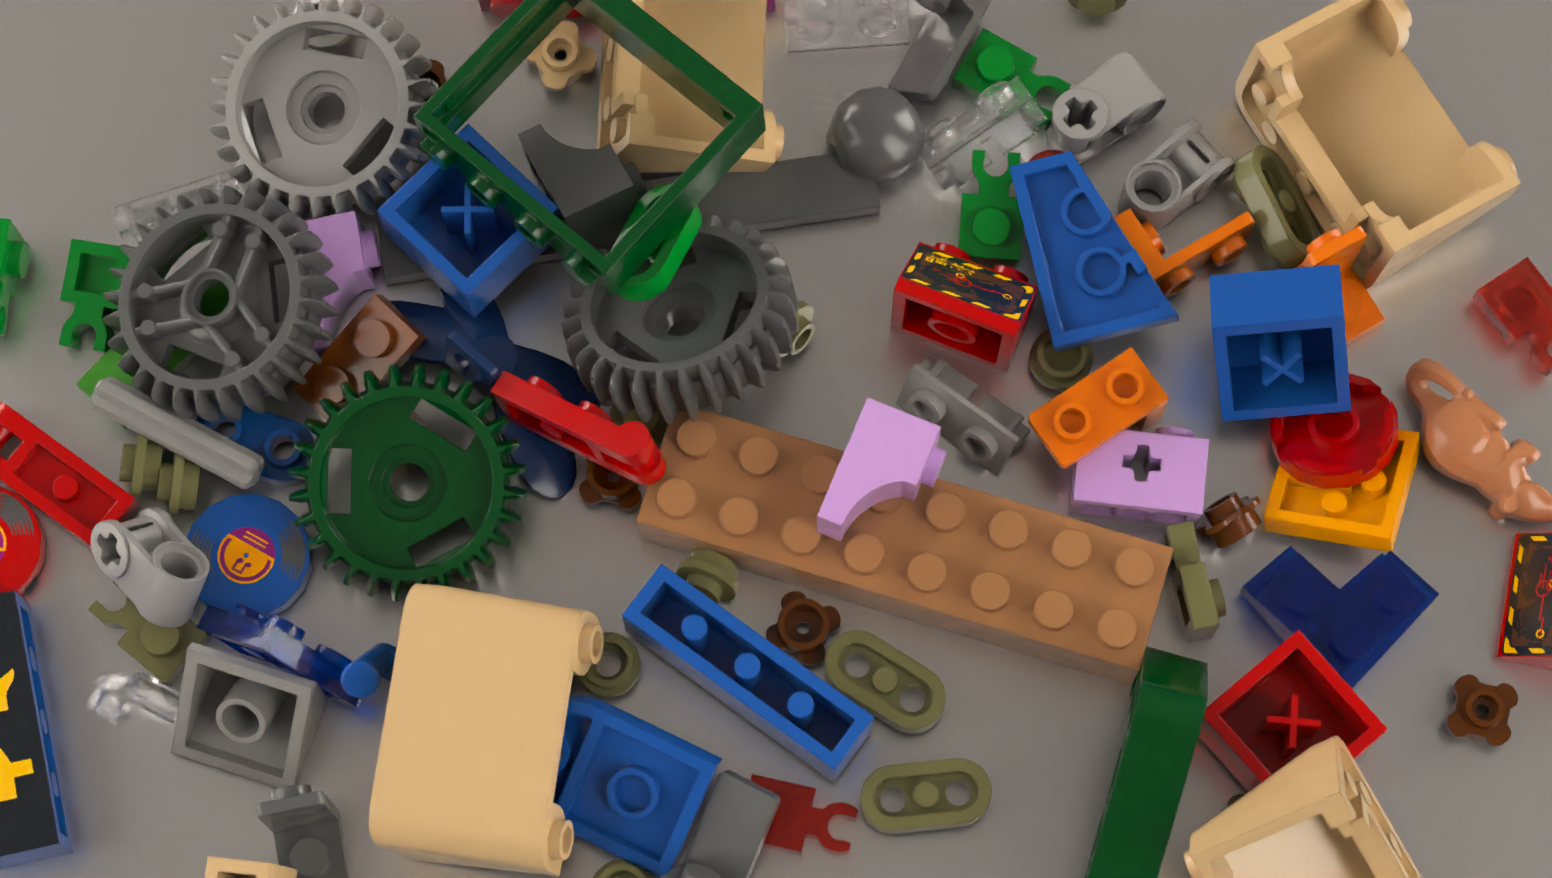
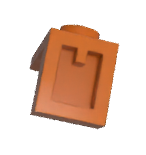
M1130 208L1114 217L1165 297H1170L1186 288L1196 278L1193 272L1214 261L1216 266L1220 267L1240 256L1249 247L1246 241L1249 239L1256 222L1250 212L1247 211L1164 259L1162 255L1165 253L1162 240L1149 222L1145 221L1140 224Z
M1361 225L1345 234H1342L1339 228L1322 234L1306 247L1309 254L1297 267L1340 264L1347 346L1380 328L1385 321L1383 314L1352 268L1368 237Z
M1130 347L1033 411L1029 415L1028 423L1061 468L1066 469L1131 425L1135 424L1138 430L1143 432L1161 420L1169 397L1134 349Z

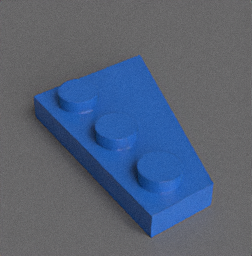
M1071 151L1009 167L1055 352L1180 321L1179 315L1149 273L1147 266L1135 248L1132 247L1113 218L1111 211Z

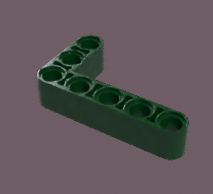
M1146 646L1140 670L1132 684L1129 697L1127 728L1084 878H1158L1205 715L1208 700V663Z

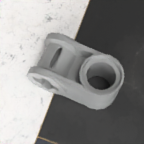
M1129 52L1119 53L1102 64L1092 75L1068 91L1063 92L1056 99L1052 109V120L1046 133L1047 145L1053 155L1071 151L1079 164L1091 160L1095 155L1123 136L1134 133L1149 123L1165 107L1167 98Z
M1192 118L1173 131L1157 149L1130 170L1118 201V214L1130 208L1140 224L1147 221L1158 232L1192 204L1204 199L1216 190L1232 174L1235 160L1231 156L1223 158L1200 133L1202 125L1196 118ZM1140 189L1153 190L1161 196L1164 203L1160 205L1145 204L1139 200L1135 192Z
M160 507L146 508L140 511L135 519L121 523L113 519L97 523L92 530L90 541L93 557L100 570L111 577L133 602L140 615L147 621L167 628L181 627L186 624L192 616L210 570L209 561L205 554L187 539L174 524L169 514Z

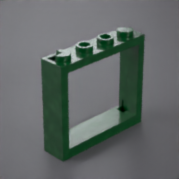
M524 0L413 115L423 140L419 147L430 160L444 170H448L451 165L456 167L469 178L466 181L467 187L483 204L491 209H495L499 204L516 217L513 223L528 241L540 249L548 243L565 257L561 262L562 265L578 282L587 288H591L597 283L611 296L615 294L766 131L764 109L759 101L631 0ZM573 8L724 128L606 256L601 254L455 134Z

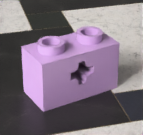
M1128 427L1073 464L1068 515L1162 526L1192 520L1194 529H1196L1203 514L1209 439L1193 438L1194 432L1182 427H1159L1155 430V433L1131 431L1130 427ZM1132 461L1143 463L1144 473L1148 474L1146 481L1134 480V471L1130 469Z

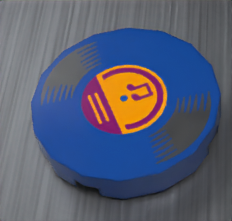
M260 494L231 495L209 506L191 525L187 539L205 554L210 566L198 600L215 615L239 623L254 622L255 619H263L270 615L273 617L287 610L304 592L313 569L312 551L306 547L310 539L304 526L296 527L294 523L299 517L282 502Z

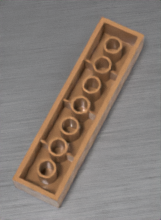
M698 409L696 421L690 418L687 411L677 412L672 423L667 425L660 446V451L666 460V471L659 481L647 486L636 520L640 540L691 554L694 549L699 548L712 550L729 558L740 570L1132 686L1140 670L1174 548L938 478L933 488L921 484L914 502L900 497L884 500L869 507L852 522L842 540L838 541L816 532L818 512L844 453L843 450L703 409Z

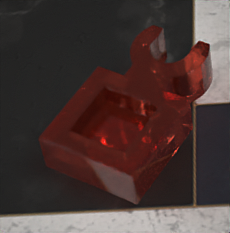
M1526 257L1478 289L1472 298L1509 347H1512L1524 338L1531 345L1530 359L1533 366L1539 373L1547 377L1552 373V357L1547 349L1548 345L1552 344V288L1531 260Z
M752 774V782L777 794L781 800L762 847L801 856L805 838L807 837L817 840L820 847L829 854L837 856L849 854L851 843L834 839L828 832V826L833 820L838 818L856 821L858 815L857 808L843 802L832 803L823 809L813 807L816 788Z

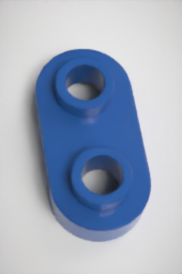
M245 404L241 421H233L223 413H221L217 423L208 422L199 417V415L197 416L195 421L214 431L223 422L229 421L236 424L235 432L229 439L261 455L265 461V466L259 480L284 488L295 487L305 482L304 479L290 476L288 468L307 465V456L300 454L296 450L287 459H277L273 455L274 449L281 442L314 443L315 439L312 433L301 423L265 411V414H258L245 406Z

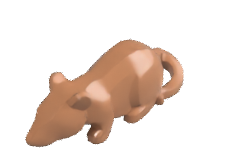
M1422 358L1415 362L1408 369L1405 376L1406 387L1411 399L1422 412L1421 445L1432 467L1446 477L1475 487L1484 497L1492 502L1488 512L1493 519L1500 520L1508 517L1525 522H1552V494L1541 485L1533 482L1525 468L1531 463H1535L1541 456L1540 451L1524 439H1516L1509 445L1500 432L1507 424L1506 420L1478 398L1470 388H1467L1448 369L1428 358ZM1427 380L1441 385L1453 394L1454 398L1448 400L1436 394L1430 389Z

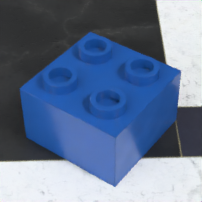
M467 124L457 134L463 141L561 220L559 208L473 127ZM429 160L377 210L385 235L468 314L475 318L550 245L547 243L540 249L528 241L515 227L513 221L516 217L499 204L495 209H491L483 204L467 187L466 181L469 178L456 167L451 165L448 170H444L432 160Z
M1340 264L1209 276L1211 325L1222 422L1351 411Z

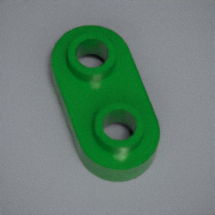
M672 184L657 186L640 198L613 247ZM698 205L691 210L616 291L618 295L629 301H645L659 295L668 287L701 227L702 214Z

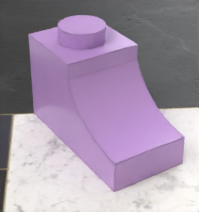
M355 210L305 220L307 225H309L307 230L312 231L323 242L319 252L330 258L334 265L324 276L333 280L339 288L335 293L323 297L324 301L338 310L339 315L322 318L320 327L332 334L333 340L315 341L312 349L319 356L336 339L342 315L354 298L365 290L375 289L372 267L382 266L381 251L375 229L365 230Z
M867 397L818 512L816 532L841 541L852 522L869 507L884 500L900 497L914 502L921 484L933 488L947 454V451L937 447L941 426Z

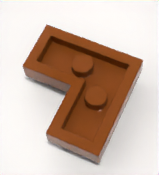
M374 294L320 356L322 363L319 365L314 363L305 373L304 377L307 380V384L301 385L297 383L293 388L327 421L329 416L323 410L320 401L323 398H329L340 406L345 403L346 400L340 388L342 382H349L360 393L366 390L363 378L364 371L372 370L379 379L380 384L388 383L389 365L397 364L401 368L427 337L384 295ZM413 412L411 418L430 428L423 419Z

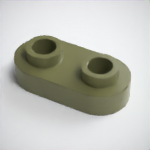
M1259 145L1236 159L1233 167V187L1239 199L1248 206L1261 232L1260 241L1267 255L1276 262H1281L1291 268H1297L1309 254L1306 247L1321 235L1285 162L1271 148Z
M853 630L845 632L830 644L825 657V673L828 682L834 689L894 729L904 733H921L930 729L938 722L945 705V689L941 680L933 671L867 631ZM860 657L868 662L870 669L862 677H853L845 669L846 662L851 658ZM909 691L917 692L922 696L924 706L916 712L906 711L900 704V697Z
M964 758L886 765L876 769L866 778L861 789L860 807L866 821L876 830L887 834L966 827L977 822L985 814L991 800L992 787L984 769L977 763ZM953 784L963 785L969 791L970 800L961 806L953 805L945 796L946 789ZM887 791H897L904 797L905 806L898 812H888L880 803L881 796Z

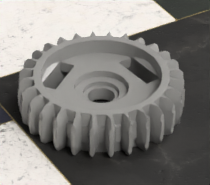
M297 0L296 14H292L281 3H274L278 21L269 24L258 15L253 16V22L259 34L252 39L239 32L235 33L236 40L244 49L239 57L226 53L221 54V59L233 70L230 78H212V83L226 91V97L221 100L209 101L208 106L216 113L226 116V120L210 126L209 129L218 138L230 139V141L218 149L216 153L219 155V158L226 162L238 161L228 174L238 183H245L250 180L245 192L251 189L259 192L264 197L267 196L266 200L270 198L276 199L285 206L288 205L289 211L295 212L304 220L310 208L312 219L329 216L332 208L335 214L352 211V204L355 203L363 212L368 215H375L376 210L372 196L378 193L388 200L395 194L390 184L396 178L406 183L412 177L410 172L405 169L410 160L424 165L429 161L417 149L419 140H423L413 115L426 103L423 98L434 94L439 89L438 84L430 78L419 79L420 76L433 68L432 63L427 57L422 55L412 57L421 47L420 42L412 34L400 37L404 30V25L395 17L390 16L382 23L385 14L380 7L373 3H370L361 13L362 4L359 0H344L340 9L337 0H320L318 10H316L311 0ZM326 34H347L367 40L364 57L362 59L307 50L309 38ZM325 96H339L345 106V113L341 122L335 127L328 129L318 127L313 117L317 102ZM264 102L282 155L267 162L257 144L253 123L254 105ZM386 121L391 123L394 129L381 153L365 169L353 175L346 168Z

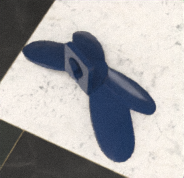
M441 287L440 294L444 307L401 300L390 301L427 337L410 356L409 360L448 364L463 379L474 382L473 387L484 397L489 395L493 397L490 390L502 372L506 371L525 381L530 376L541 378L556 388L562 395V399L578 406L581 401H588L600 408L601 403L596 398L595 393L587 392L577 371L571 365L541 351L513 344L512 340L509 339L504 319L495 300L475 318L468 314ZM494 398L495 417L506 416ZM511 421L500 431L503 441L507 439L521 440L522 445L508 454L512 462L527 464L528 470L519 475L532 490L547 498H558L565 495L572 488L577 475L574 452Z

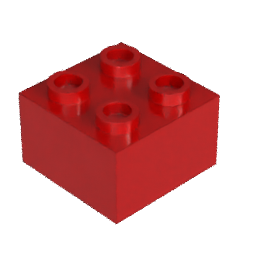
M1298 629L1206 708L1199 737L1249 792L1315 744L1331 737L1339 736L1354 760H1356L1374 745L1388 728Z

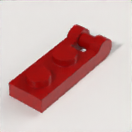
M503 371L490 390L504 414L510 418L511 422L637 484H653L659 481L666 471L664 456L655 445L647 427L640 422L630 421L618 426L614 424L610 415L598 406L588 401H581L578 406L562 399L560 392L551 384L536 376H530L525 381Z
M0 401V451L12 436L22 442L8 460L0 456L1 483L90 548L92 530L97 523L108 519L117 520L121 523L129 519L140 505L132 495Z

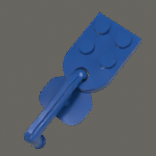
M378 643L348 664L342 671L340 679L345 692L355 698H366L376 692L380 685V677L391 681L397 647L388 643ZM570 695L560 755L562 759L559 762L553 803L563 809L565 820L572 822L575 836L660 877L675 867L723 758L598 698L585 695Z

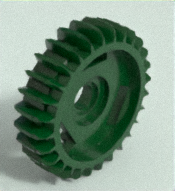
M397 364L389 365L388 383L380 384L379 379L372 370L364 371L363 378L366 390L360 393L349 382H342L340 388L346 402L340 406L329 398H323L320 401V405L329 416L327 421L324 423L320 420L306 418L304 425L316 435L314 443H294L293 448L300 454L308 457L307 465L288 468L290 476L305 480V489L289 494V501L297 503L307 502L309 512L301 515L294 523L296 527L314 524L318 531L306 544L307 549H316L326 544L331 552L327 555L322 567L328 570L341 562L348 565L349 567L343 579V584L346 586L351 585L361 574L369 577L366 593L368 596H375L383 582L391 583L390 590L394 602L401 601L406 585H414L415 583L429 584V582L437 581V584L440 586L453 587L451 575L456 572L468 584L474 583L476 575L470 563L477 559L480 563L492 568L497 562L491 551L487 548L489 544L493 542L496 545L509 547L512 543L510 537L500 530L502 523L518 524L523 519L519 513L509 509L508 504L509 500L522 499L528 496L527 490L518 486H511V477L527 471V464L509 463L507 456L508 453L513 452L522 443L520 439L502 441L498 434L507 426L510 418L503 416L490 421L485 414L493 404L494 398L489 395L474 405L468 400L474 382L470 380L462 383L456 392L448 389L450 384L449 370L442 369L435 378L434 384L427 383L426 370L423 364L415 365L411 381H403V375ZM421 399L477 433L466 451L411 418ZM333 448L352 449L350 514L332 513L328 502V465ZM405 463H413L420 466L428 476L426 493L415 501H406L399 498L392 489V475L399 466ZM464 517L474 537L428 563L417 566L408 547Z

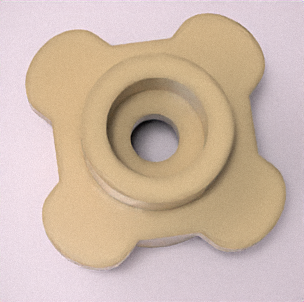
M561 21L554 28V31L526 58L528 62L538 66L544 86L552 91H560L566 86L576 83L584 73L592 72L597 65L596 52L584 46L578 37V26L572 21ZM558 51H564L567 56L563 60H557L555 54Z

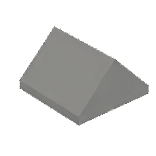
M192 642L186 652L171 753L277 788L297 785L329 699L315 681Z

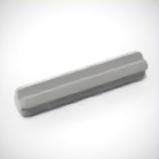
M115 377L101 379L94 388L90 399V404L94 410L148 437V439L185 457V459L241 489H248L259 480L265 466V461L261 455L191 418L183 417L171 407L168 409L163 408L153 402L150 396Z

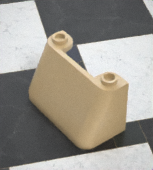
M631 0L762 104L767 0ZM603 32L597 149L610 143L622 165L633 162L639 173H683L724 128ZM764 109L766 131L728 172H765L779 160L784 145V128L781 124H776L775 115L771 110Z
M1337 0L1256 43L1235 84L1236 100L1243 116L1262 145L1271 148L1285 162L1321 234L1335 228H1339L1341 233L1345 234L1360 225L1368 237L1352 268L1366 289L1392 276L1512 196L1521 184L1517 178L1515 164L1503 148L1494 147L1485 141H1480L1471 147L1468 146L1404 52L1403 48L1408 41L1409 27L1412 24L1411 13L1404 0Z
M415 583L406 596L378 754L368 819L372 841L382 848L412 860L560 876L562 860H566L572 850L574 829L572 822L565 820L563 809L553 803L573 675H585L591 664H597L602 656L604 634L601 625H599L600 618L586 610L448 586Z
M1339 736L1331 737L1311 746L1190 835V849L1184 852L1185 863L1192 878H1422L1350 751Z

